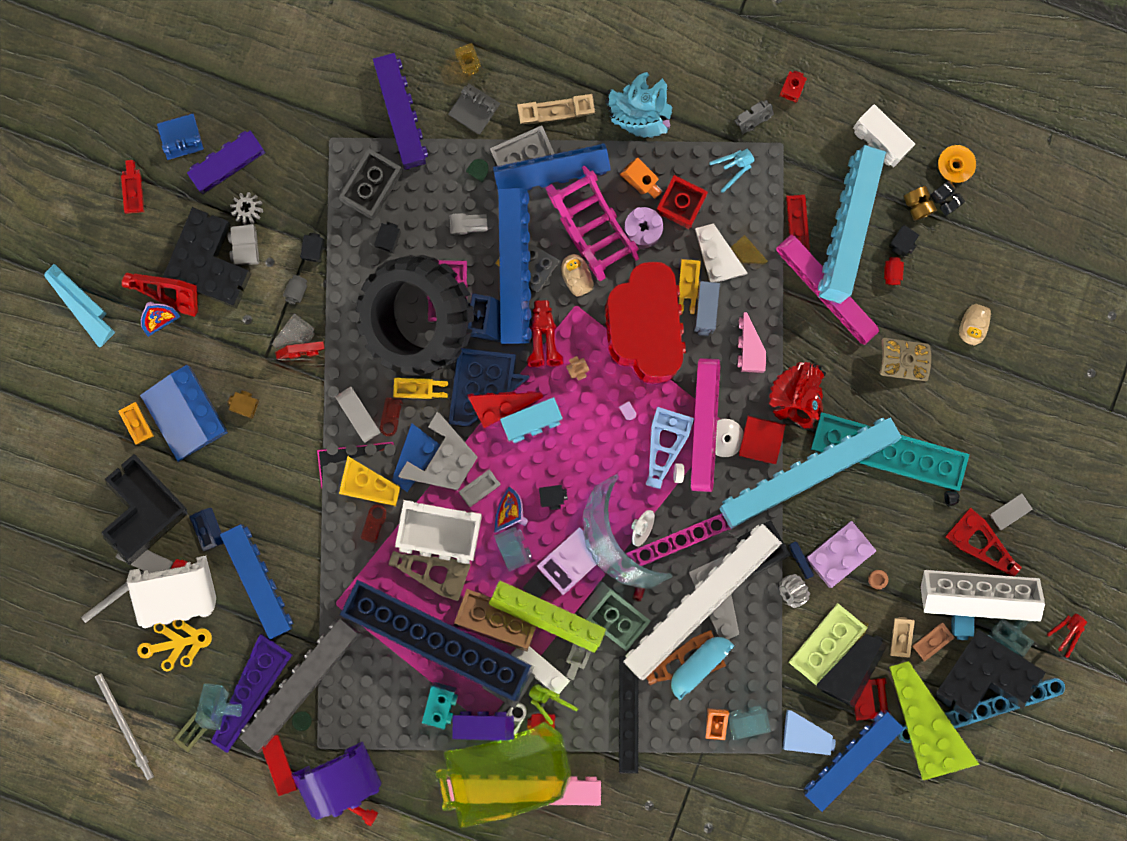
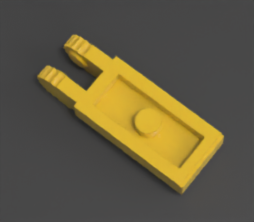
M681 259L680 296L678 298L679 304L682 306V313L684 311V298L691 299L689 311L690 314L695 313L701 261Z
M394 378L393 397L418 399L448 398V394L445 392L432 393L433 386L445 387L448 386V381Z

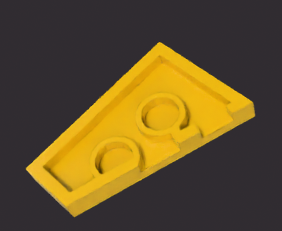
M349 456L347 457L339 494L392 506L397 505L400 492L399 486Z

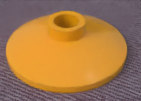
M953 145L941 153L938 159V169L941 175L948 181L950 180L953 183L965 182L975 172L976 159L968 148L961 145ZM953 163H958L959 168H954Z

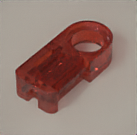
M389 397L385 399L380 431L386 437H392L397 433L399 420L397 419H399L401 410L400 403L403 404L400 399ZM386 423L394 425L392 433L384 432L383 427Z
M376 504L369 509L361 534L362 540L374 544L378 543L376 539H378L380 533V525H384L387 516L385 507ZM375 508L383 510V516L380 519H375L372 515Z

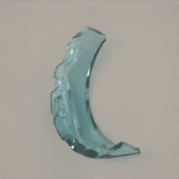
M615 474L596 485L589 496L583 513L585 543L588 551L592 553L595 563L602 571L609 574L616 581L634 587L652 588L673 576L671 573H659L638 565L622 551L616 542L608 515L611 491L619 477L618 474Z

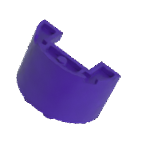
M363 742L345 749L344 755L313 769L307 766L291 774L311 817L316 820L329 815L337 817L344 812L343 810L349 807L351 809L357 808L362 804V800L380 791L379 787L382 784Z

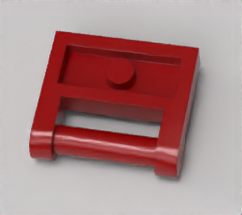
M886 678L869 679L854 707L856 720L873 719L878 713L875 712L872 685L878 686L880 710L882 712L888 711L885 684H887Z

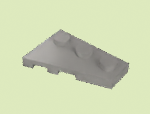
M542 125L490 148L497 166L555 154Z

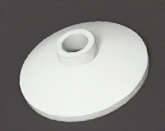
M720 419L717 421L715 455L730 457L739 452L743 430L737 422L730 419ZM726 435L730 436V440L728 442H725L724 437Z
M647 510L639 519L634 520L632 524L633 545L641 546L648 538L654 524L655 515L653 511Z

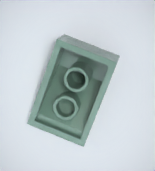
M603 582L579 610V613L586 620L606 628L605 635L626 651L651 622Z

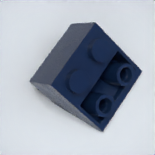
M472 294L469 306H473L474 321L468 323V328L472 329L470 337L501 342L500 300L490 296Z

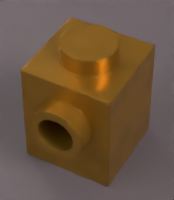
M241 390V393L235 392L234 396H230L228 401L229 410L253 419L259 400L252 398L251 393Z

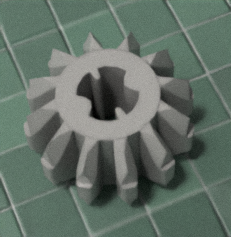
M247 192L246 197L240 193V200L235 197L233 198L237 204L230 205L234 209L231 214L232 216H237V222L242 220L243 224L247 225L249 220L251 224H254V217L258 220L261 218L257 213H263V209L259 208L262 202L257 201V195L251 198L250 192ZM245 205L249 206V212H245Z
M796 574L789 575L779 582L780 595L787 602V605L796 608L804 605L809 600L810 592L805 585V581H802L800 576Z

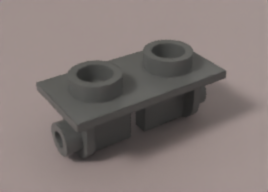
M761 100L751 107L753 114L746 110L736 116L734 122L737 126H740L742 135L752 131L757 125L769 120L774 115L771 103L769 104L766 100Z

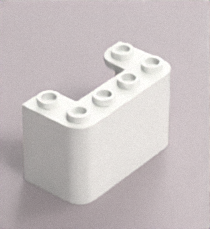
M404 500L395 547H399V551L412 554V551L415 550L420 551L421 556L431 557V554H437L439 559L450 561V558L454 557L457 558V562L469 564L470 561H474L482 514L467 513L466 511Z
M206 556L197 557V562L192 565L188 562L184 567L149 573L146 570L141 574L140 569L130 570L127 585L139 626L148 628L157 623L169 624L173 620L181 619L184 621L194 616L200 615L205 617L211 614L215 608L216 594Z

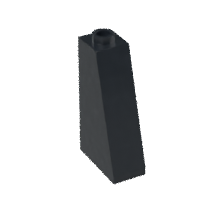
M865 634L818 682L816 687L819 691L854 708L886 649L885 644L882 642L883 639L875 634L872 636Z

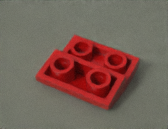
M748 416L739 456L776 464L785 424Z

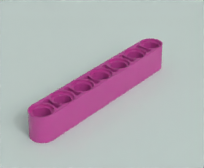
M789 235L776 247L778 254L860 343L866 345L879 332L877 325L850 296L841 304L819 297L818 285L824 277L822 272L823 266L796 237Z
M700 358L698 361L691 474L692 491H713L720 382L719 359Z
M719 514L622 555L618 565L623 571H632L725 532L730 527L723 514ZM713 520H718L721 523L719 531L711 528ZM695 528L703 530L702 538H696L693 535ZM683 535L686 538V543L683 546L677 545L675 542L676 536ZM663 542L668 545L666 553L658 551L657 546L659 543ZM642 550L649 551V560L644 561L640 558ZM629 557L632 560L633 564L630 568L623 567V558Z

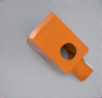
M639 158L632 160L619 174L642 195L648 192L656 199L663 191L655 184L659 180L658 177ZM643 178L647 181L646 185L642 182Z

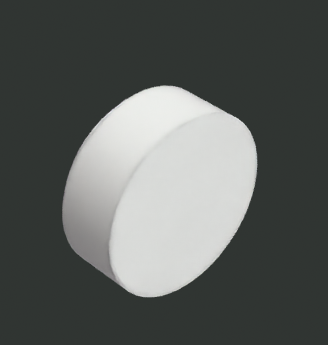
M675 463L673 471L674 483H682L684 479V465Z

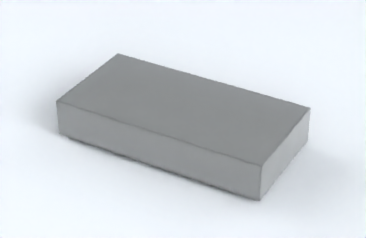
M489 469L461 489L459 494L467 505L471 507L501 484Z
M1021 493L989 515L1001 531L1033 509Z

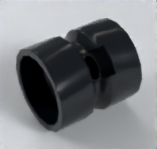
M950 180L930 194L936 204L940 203V210L945 216L966 202L960 193L955 192L956 188ZM951 196L953 200L947 204L945 199Z

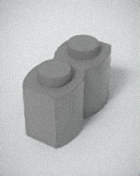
M254 224L231 227V232H228L229 244L232 243L233 251H230L231 262H234L236 266L259 264L257 233Z

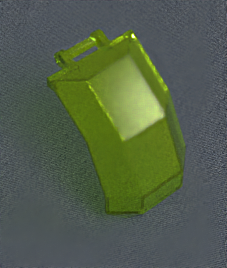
M546 722L515 734L512 740H498L468 748L448 750L444 753L447 769H440L435 772L436 778H439L443 798L442 808L444 811L456 809L459 828L511 818L552 804L563 798L571 781V771L563 736ZM446 777H450L455 801H451Z

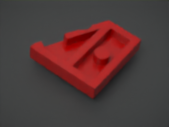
M322 341L287 345L275 352L276 360L299 358L301 355L306 354L308 357L319 355L318 352L325 349L324 343Z

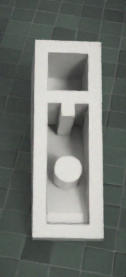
M530 646L527 652L516 648L511 654L533 665L534 668L531 673L536 675L535 677L551 691L559 694L570 682Z

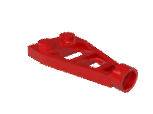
M128 272L122 279V287L135 289L183 314L195 317L198 313L196 285L176 279L131 274ZM147 284L157 285V291L147 287ZM164 288L175 289L177 300L165 295Z
M972 508L966 511L945 536L959 550L993 566L1008 576L1015 577L1022 568L1013 560L986 520ZM977 530L982 531L987 538V545L983 549H977L969 544V539ZM992 545L1002 554L998 561H994L986 555V552Z

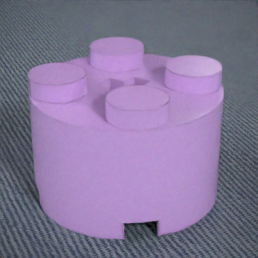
M639 207L628 215L625 221L624 233L630 241L636 243L639 249L652 247L660 240L663 232V221L655 210ZM646 225V228L648 230L645 229L644 232L640 231V226Z

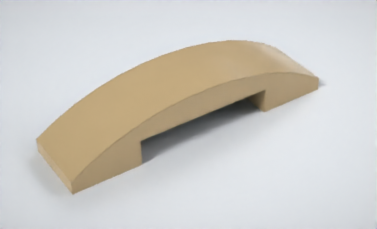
M592 94L537 104L536 102L517 104L520 124L561 121L595 113Z

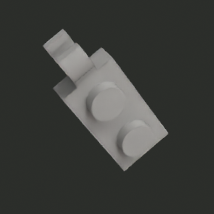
M573 643L566 662L571 665L565 677L574 680L578 667L581 669L585 668L591 651Z

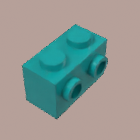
M434 682L430 689L422 723L445 729L447 724H451L454 714L451 712L452 705H456L458 695L455 694L457 688Z

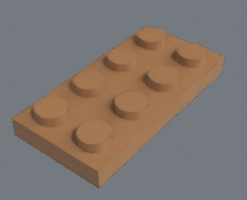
M467 589L454 626L527 652L536 626L488 605L491 597Z

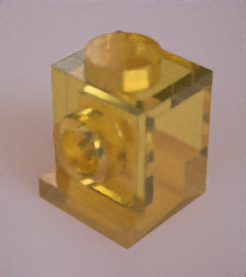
M470 43L455 49V55L463 74L473 75L477 73L481 64L473 44ZM468 59L472 60V63L468 65L465 63Z

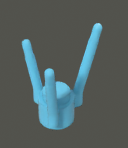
M748 149L739 150L734 154L709 162V165H714L734 158L735 160L725 165L724 169L735 164L739 168L743 167L721 189L722 193L745 171L751 168L750 164L754 162V157Z

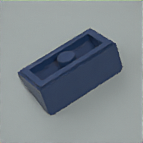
M212 508L203 509L189 516L203 552L224 544L220 536L222 533Z

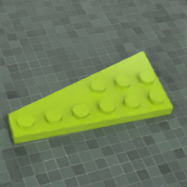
M907 661L889 666L922 780L979 765L910 662Z

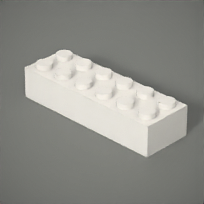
M924 570L921 584L924 613L1041 621L1045 601L1040 578Z

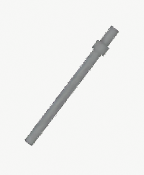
M102 673L95 676L137 759L135 762L138 768L141 767L147 780L153 778L154 775L148 765L149 761L146 755L143 756Z

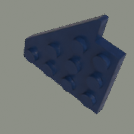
M461 348L462 352L457 358L449 415L450 425L469 427L479 419L467 396L468 394L486 395V393L514 392L530 379L529 375L514 374L515 354Z

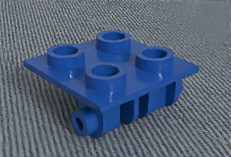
M194 114L157 124L163 144L162 149L167 160L204 150Z

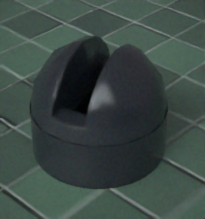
M952 490L945 491L944 500L947 506H954L959 503L960 496L958 492Z

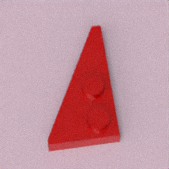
M527 391V393L500 392L498 394L467 395L484 428L544 397L541 392Z

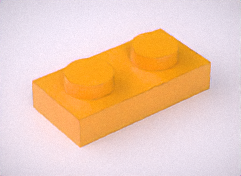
M136 402L118 411L135 445H139L154 437Z

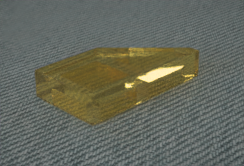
M745 235L730 247L742 263L766 264L768 262Z

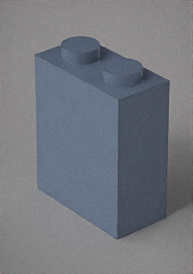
M700 281L698 286L694 332H698L699 336H709V334H713L715 331L720 283Z

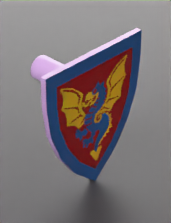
M148 302L142 313L141 327L149 337L181 316L174 308L168 305Z
M508 487L498 506L495 518V533L516 523L525 526L528 522L527 518L523 517L521 498L511 487Z

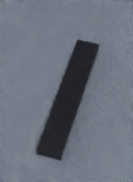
M619 656V773L638 774L639 678L624 663L627 659L626 656Z

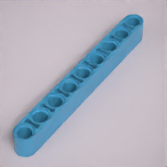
M1057 678L1042 680L1037 687L1040 690V695L1037 698L1031 696L1025 706L1063 694L1065 690L1064 682ZM1052 682L1058 684V689L1055 692H1052L1050 689ZM998 694L980 701L978 706L983 705L985 708L983 715L979 716L977 714V707L970 718H966L964 721L958 719L959 713L953 709L944 711V713L956 729L1019 709L1020 707ZM998 699L1003 701V707L1000 710L995 707V702ZM903 731L898 735L901 741L911 743L910 738L905 739L903 737Z

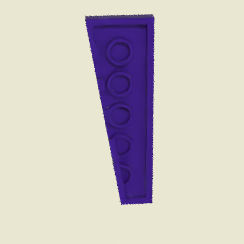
M259 635L211 743L226 753L229 752L241 734V730L247 725L293 654L264 635Z

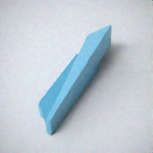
M53 264L45 272L44 276L98 347H102L115 333L102 320L107 313Z

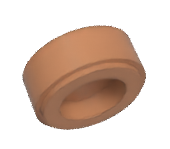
M875 570L870 573L868 582L872 588L882 589L888 584V576L882 570Z

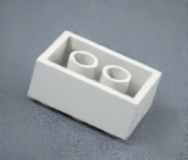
M875 104L853 127L856 136L861 140L865 139L869 143L868 146L886 152L884 163L888 166L895 167L915 145Z

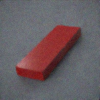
M805 194L786 196L789 235L796 237L810 252Z
M279 734L275 735L265 747H262V751L278 796H282L298 788L291 775L292 771Z

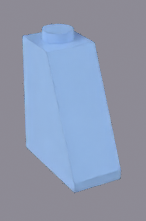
M786 710L782 749L831 755V751L835 749V739H832L833 736L795 712Z

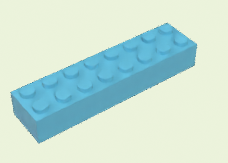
M864 145L860 150L856 151L854 156L850 157L848 163L850 171L844 179V184H846L845 191H842L840 196L842 204L841 208H838L835 219H837V224L832 229L831 237H833V240L827 249L829 257L828 261L823 265V280L821 279L818 285L820 298L841 304L852 295L886 154L885 151Z

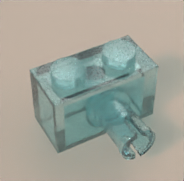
M516 527L494 535L509 572L531 563L529 559L533 557L529 548H524L522 544L525 538L521 529L516 530Z
M1002 618L988 634L989 637L1021 657L1025 656L1034 641L1022 633L1030 622L1027 620H1016L1011 625Z
M204 683L195 721L201 728L220 730L224 715L241 716L239 711L242 712V704L227 703L229 693L223 685Z

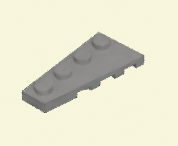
M724 556L688 572L695 587L699 582L705 581L709 577V573L713 568L719 567L724 563ZM730 594L709 615L718 637L728 640L739 635L732 595Z

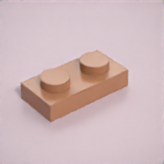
M941 622L913 644L912 648L925 662L955 637L944 623Z

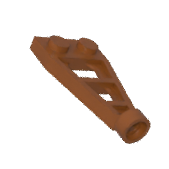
M709 630L691 638L666 657L646 677L649 685L659 681L672 680L674 673H668L666 665L675 659H678L682 665L686 653L692 649H698L708 639L714 637L712 631ZM722 660L711 672L725 667L726 664L724 660ZM653 672H657V674H658V677H657V678H655V675H654Z

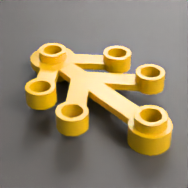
M173 620L174 628L183 629L191 635V637L183 638L166 627V624L157 623L154 625V631L164 634L173 641L155 645L142 643L139 645L137 653L141 658H150L155 652L174 648L168 659L164 660L161 664L164 671H171L185 646L193 644L189 653L180 660L183 667H190L199 649L207 647L211 643L212 635L210 631L204 628L196 630L185 623V620H181L182 626L177 627V620ZM158 624L163 625L162 631L157 630ZM201 634L205 636V640L203 642L199 641V636ZM143 647L148 648L147 654L142 653ZM186 657L190 659V663L188 665L184 664V659ZM166 662L171 663L170 669L165 668Z

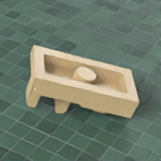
M906 617L894 619L890 656L910 658L915 620L907 619Z

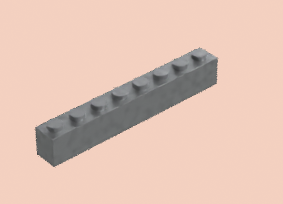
M345 619L333 621L329 626L331 630L328 634H323L317 640V647L314 650L310 649L304 656L306 660L301 665L297 664L291 671L293 675L289 680L286 678L279 685V692L276 695L273 693L266 701L268 705L264 709L260 708L254 715L255 720L251 724L248 723L241 730L243 734L240 736V739L256 753L262 752V747H265L360 636L361 633Z

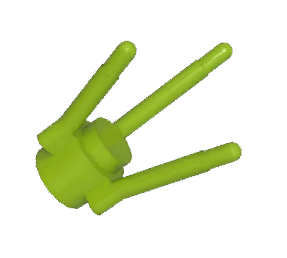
M539 684L534 685L530 690L531 703L537 707L551 725L554 722L539 703H546L550 698L574 711L578 710L577 707L558 698L560 696L558 693L546 689Z

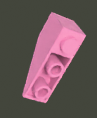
M744 312L742 317H739V329H742V336L738 337V348H741V355H738L737 366L741 367V372L764 373L766 368V351L748 314Z

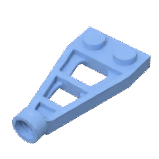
M657 407L651 425L649 477L647 478L646 485L661 489L663 478L689 437L694 418ZM662 430L677 435V440L671 448H665L660 445V432ZM657 451L669 454L666 465L663 467L655 463ZM654 475H657L659 477V480L652 477Z

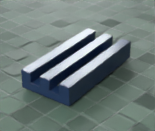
M795 541L788 546L805 579L813 577L814 574L798 543Z

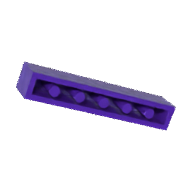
M395 53L374 58L375 70L404 170L426 164L425 158L428 157L426 146H421L420 140L423 139L421 129H417L415 122H418L416 112L411 111L410 108L413 101L411 94H406L405 87H408L406 77L401 76L400 70L403 69L400 58L396 59Z

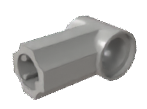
M459 213L449 215L450 235H465L468 232L487 231L486 214L466 215Z

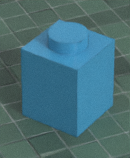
M952 615L951 634L957 636V640H968V636H974V617Z

